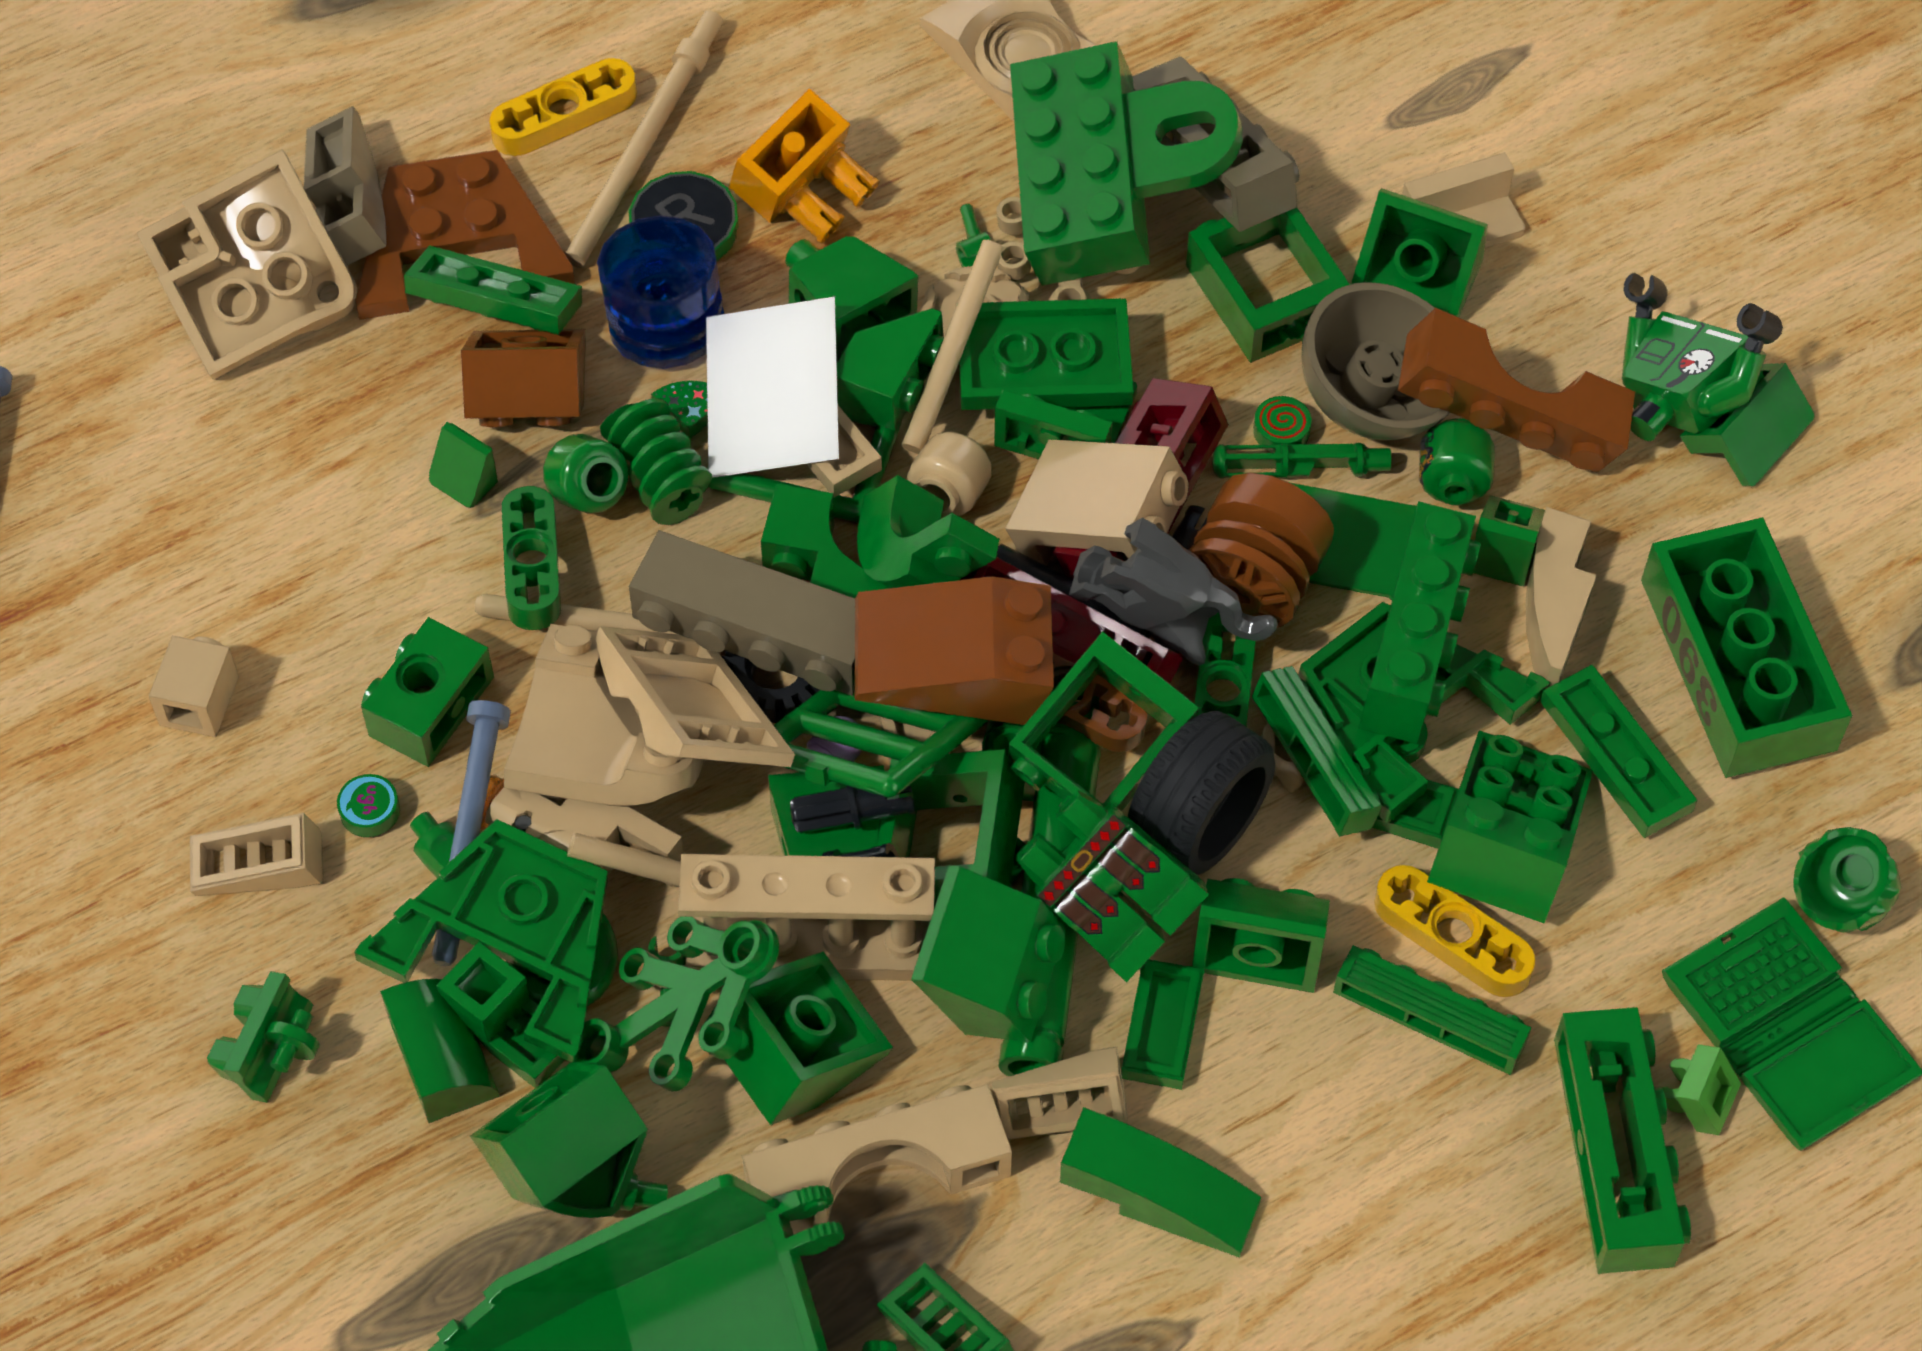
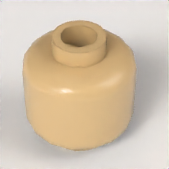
M954 432L938 433L927 441L913 461L907 474V480L944 500L941 517H945L950 513L960 517L974 507L987 487L992 475L991 462L985 450L968 436Z

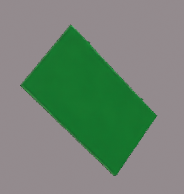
M1291 483L1313 497L1328 513L1334 527L1332 543L1318 571L1310 576L1309 583L1387 597L1392 600L1417 506Z

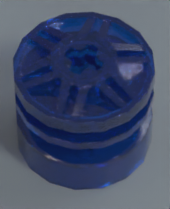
M662 215L636 219L617 229L603 244L597 260L612 343L622 356L641 366L660 369L684 366L707 354L706 317L724 314L717 260L712 240L699 226L683 218Z

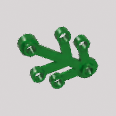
M694 917L677 918L671 924L667 934L668 944L673 950L688 958L698 957L703 952L718 956L717 959L700 970L660 960L657 956L643 948L637 947L629 950L623 956L619 965L621 979L639 990H647L654 985L669 990L615 1026L598 1018L586 1021L580 1056L577 1062L605 1065L609 1072L617 1071L625 1063L630 1046L673 1019L661 1051L650 1062L649 1076L653 1083L668 1091L676 1092L683 1089L689 1083L693 1073L692 1062L686 1057L687 1051L710 994L722 986L723 988L713 1016L702 1025L698 1035V1042L702 1050L718 1059L724 1060L735 1055L743 1039L742 1031L735 1023L751 983L766 976L778 957L779 939L774 929L769 925L757 920L739 921L729 926L725 931L710 928ZM693 930L690 939L685 943L688 934ZM644 963L641 972L637 975L639 967ZM724 1031L722 1040L716 1045L719 1035ZM675 1064L672 1073L667 1077L669 1068Z

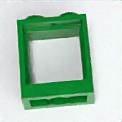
M1297 207L1241 232L1225 217L1220 220H1208L1199 225L1195 230L1189 232L1186 267L1250 363L1302 342L1306 326L1316 306L1331 292L1350 285ZM1280 235L1313 285L1255 308L1222 258Z
M1102 631L1009 743V756L1015 761L1011 769L1025 783L1038 791L1043 785L1047 786L1063 799L1059 804L1060 808L1075 791L1080 790L1104 807L1109 802H1112L1120 811H1123L1133 799L1139 783L1159 751L1185 723L1198 715L1199 707ZM1098 674L1166 727L1104 803H1101L1035 750Z
M1005 749L947 754L911 783L912 792L887 798V800L912 796L916 813L881 818L877 846L891 843L896 849L899 858H910L917 810L983 805L974 864L953 866H961L1010 887L1025 782L1011 769L1014 763ZM891 759L890 768H892L899 761ZM948 866L935 867L934 909Z

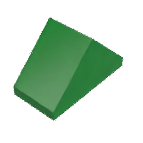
M1490 495L1481 514L1475 536V541L1481 542L1474 574L1524 587L1545 510Z

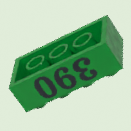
M1757 518L1652 543L1641 582L1725 778L1838 751L1853 715L1764 518Z

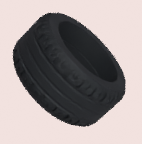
M1219 711L1199 714L1185 723L1154 758L1138 785L1127 818L1137 824L1196 875L1202 874L1215 866L1234 847L1259 811L1269 791L1275 772L1273 748L1263 737L1245 727L1228 714Z

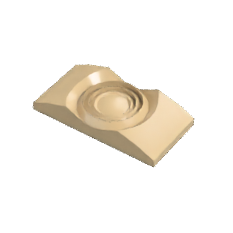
M950 0L920 18V26L1013 122L1014 111L1010 64L1097 45L1078 36L1061 19L1050 0Z
M599 626L596 643L610 694L613 697L630 699L640 718L644 741L647 747L666 756L791 767L795 753L718 652L707 650L698 645L693 639L678 634Z

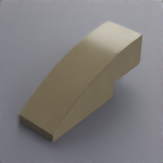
M351 106L307 129L304 189L316 206V211L346 266L387 246L384 207L376 167L360 115L354 106Z

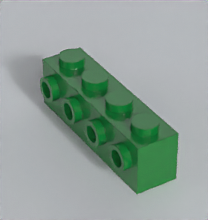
M1418 501L1358 729L1417 744L1426 714L1438 717L1447 682L1435 679L1438 667L1450 668L1458 639V634L1447 632L1450 620L1462 621L1470 591L1469 587L1459 585L1461 574L1473 576L1481 542L1470 539L1476 516Z

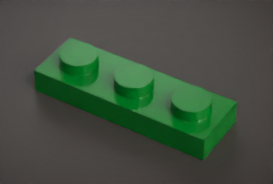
M430 245L404 274L405 293L429 299L434 303L447 304L477 312L485 317L499 318L531 327L537 331L558 335L582 305V286Z
M1593 665L1543 690L1540 703L1643 838L1654 834L1694 811L1698 801Z

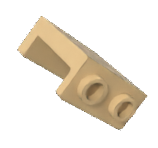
M1048 440L1005 529L1020 553L1045 566L1048 565L1056 547L1089 549L1096 545L1108 551L1123 552L1129 559L1136 552L1137 547L1130 544L1131 539L1124 535L1126 527L1144 518L1167 533L1179 507L1184 504L1187 498L1188 480L1171 448L1167 446Z

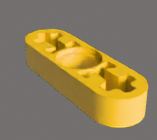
M602 59L498 105L492 111L489 118L493 145L499 152L505 155L522 156L628 109L633 105L637 97L633 68L629 63L621 59ZM608 82H611L613 86L619 87V88H617V89H612L611 86H609L608 84H606V85H603V84L608 83ZM586 91L588 92V97H589V99H592V98H593L594 100H592V101H588V100H587ZM562 99L572 100L578 104V107L569 114L560 115L549 110V107L554 102ZM539 112L542 123L539 122L538 115L533 114ZM515 124L518 129L523 130L515 132L513 128L508 126Z
M1399 865L1388 869L1382 874L1378 881L1374 905L1377 914L1385 923L1490 994L1499 997H1512L1526 989L1535 966V955L1531 946L1524 939L1454 892L1428 883L1429 876L1418 868ZM1407 888L1415 893L1413 902L1405 900L1401 905H1398L1392 901L1394 892L1401 894ZM1430 904H1435L1436 906L1429 914L1427 924L1420 922L1422 912L1424 911L1427 914ZM1445 919H1459L1467 924L1471 931V937L1462 943H1450L1439 935L1437 925ZM1481 938L1487 939L1486 950L1481 948L1478 958L1472 957L1479 947ZM1507 957H1511L1516 961L1514 970L1508 969L1503 974L1494 970L1496 961L1502 962Z

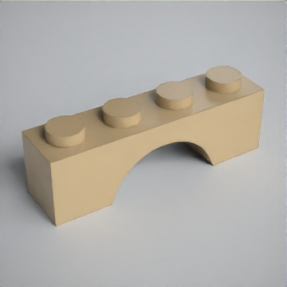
M986 1084L976 1088H971L967 1085L951 1087L941 1092L935 1100L914 1106L908 1103L893 1104L881 1109L873 1118L852 1124L848 1121L831 1122L817 1129L814 1135L791 1142L787 1139L769 1140L758 1145L752 1153L743 1155L742 1159L745 1182L772 1197L794 1190H801L809 1186L825 1185V1187L831 1189L835 1201L841 1189L852 1178L868 1169L882 1165H904L921 1170L937 1180L951 1195L1011 1177L1012 1151L989 1085ZM833 1204L829 1206L830 1208H826L824 1211H820L807 1219L790 1221L793 1234L807 1228H812L814 1225L828 1222Z

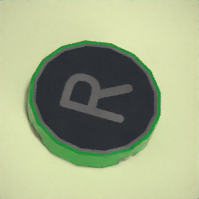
M684 171L670 172L652 179L635 194L629 208V228L632 242L640 255L659 267L669 269L670 264L683 266V270L703 268L721 259L732 248L736 240V231L739 227L737 202L728 187L709 175Z

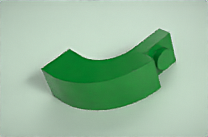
M897 475L864 495L858 524L857 550L861 566L870 578L889 588L960 580L996 559L1000 539L954 513H950L941 519L944 500Z

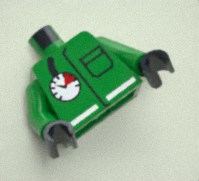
M1631 273L1625 280L1624 293L1630 301L1637 305L1635 316H1629L1622 370L1623 385L1625 388L1635 391L1630 430L1637 437L1645 441H1653L1666 425L1694 434L1704 432L1723 414L1750 401L1755 386L1764 377L1761 370L1766 357V353L1762 351L1763 345L1773 343L1779 338L1783 330L1782 322L1777 315L1767 310L1764 311L1753 303L1743 306L1737 317V327L1743 334L1662 311L1654 319L1652 318L1653 310L1663 305L1668 296V290L1663 281L1651 275L1649 288L1643 295L1645 288L1643 277L1636 273Z

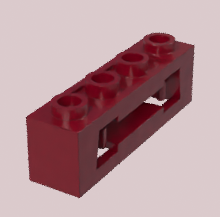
M1152 378L1142 398L1134 405L1131 417L1115 443L1170 447L1188 480V494L1184 502L1185 504L1229 423L1212 386ZM1186 444H1197L1184 466L1181 460L1185 456L1183 450ZM1184 504L1179 507V509H1178V511H1177V513H1176V515H1175V517H1174V519H1173V522H1172V524H1171V526H1170V528H1169L1167 534L1169 533L1170 529L1172 528V526H1173L1175 520L1177 519L1179 513L1181 512V510H1182ZM1056 547L1053 552L1065 576L1074 580L1075 576L1073 574L1079 556L1087 549ZM1109 551L1113 557L1124 561L1125 553Z
M998 557L960 579L966 580L993 576L1048 585ZM1051 586L1052 647L1054 654L1076 664L1103 631L1169 684L1171 683L1184 658L1183 656Z

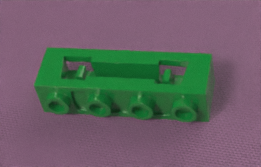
M1638 1007L1563 1013L1554 1042L1597 1273L1674 1268L1684 1245L1690 1243L1691 1223L1687 1207L1685 1205H1677L1673 1184H1677L1679 1180V1164L1674 1146H1665L1661 1125H1665L1667 1121L1666 1097L1662 1087L1653 1086L1650 1067L1655 1065L1656 1055L1653 1034L1650 1029L1642 1030ZM1621 1075L1624 1091L1619 1101V1107L1635 1187L1621 1188V1194L1616 1204L1613 1188L1619 1179V1170L1604 1093L1616 1092V1084ZM1644 1202H1646L1647 1212L1645 1211Z

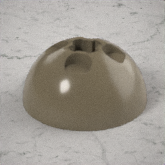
M1365 282L1347 285L1323 298L1308 321L1301 352L1302 369L1306 385L1322 412L1343 429L1355 435L1376 440H1399L1413 437L1429 430L1447 417L1450 412L1440 408L1428 407L1418 399L1398 391L1407 333L1435 308L1409 291L1381 283Z

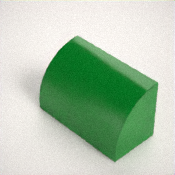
M442 979L414 980L380 991L388 1019L428 1123L500 1097L477 1037L437 991L436 985Z

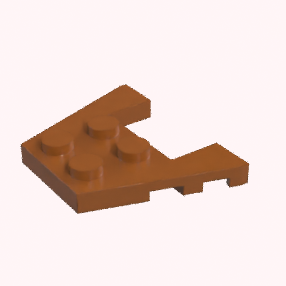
M498 150L388 167L382 191L387 246L366 256L356 296L359 320L409 312L402 267L403 265L415 263L429 245L464 255L517 247L521 270L575 284L572 264Z

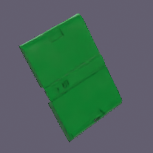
M1783 897L1662 970V975L1670 990L1713 1045L1722 1049L1734 1072L1792 1145L1802 1151L1922 1076V1069L1865 999L1859 1001L1852 989L1840 978L1839 973L1842 967L1792 905ZM1730 937L1731 940L1724 944L1723 941Z

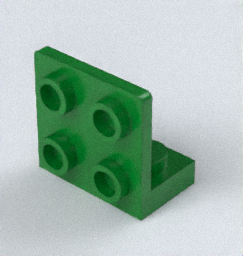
M1133 381V401L1137 394V383ZM1002 390L995 406L994 446L1039 459L1048 440L1115 443L1121 434L1132 405L1061 407L1047 403L1040 397L1032 394L1020 395Z

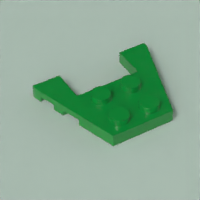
M1381 602L1300 665L1298 675L1307 683L1309 692L1318 707H1322L1325 711L1327 721L1334 732L1343 739L1345 749L1352 760L1359 764L1362 775L1370 788L1378 794L1382 805L1378 815L1388 824L1425 794L1428 780L1389 746L1396 738L1358 729L1391 606ZM1456 644L1450 668L1438 667L1435 678L1447 682L1442 703L1462 687H1467L1509 725L1541 700L1543 690L1549 687L1550 682L1534 672H1530L1529 676L1526 677L1502 666L1504 658L1485 649L1477 654Z
M496 819L439 871V877L415 899L409 898L393 913L394 918L373 937L369 935L358 945L354 952L356 961L405 983L409 981L437 930L440 929L474 946L481 942L500 958L551 982L523 1032L524 1040L569 1062H577L582 1044L608 883V871L590 862L568 857V852Z

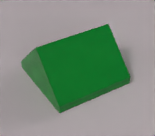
M1381 188L1378 192L1351 284L1368 282L1395 286L1417 295L1434 308L1459 317L1483 262L1488 224Z

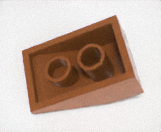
M991 576L858 592L855 598L856 701L1025 725L1054 688L1051 585Z

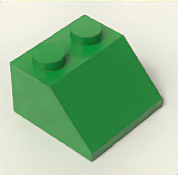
M949 865L911 980L965 1035L1031 1042L1037 1020L1043 1016L1046 1010L1047 989L1055 963L1061 959L1064 952L1066 928L1041 900L961 866Z
M1207 878L1206 887L1209 895L1201 904L1192 967L1204 969V974L1314 993L1326 935L1330 900L1316 898L1312 893L1301 889H1287L1282 892L1255 887L1252 883L1238 878H1227L1222 881Z
M822 951L772 968L762 979L751 983L735 1023L742 1031V1044L735 1055L724 1060L771 1126L816 1109L886 1057L893 1049V1046L825 952ZM716 1006L714 1007V1009L712 1010V1012L710 1013V1015L708 1016V1018L706 1019V1021H707L709 1018H712ZM724 1031L719 1035L716 1045L722 1040Z

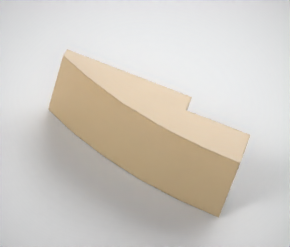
M1546 507L1529 568L1525 603L1526 634L1532 666L1536 674L1550 682V687L1561 681L1587 610L1597 575L1577 569L1591 521Z

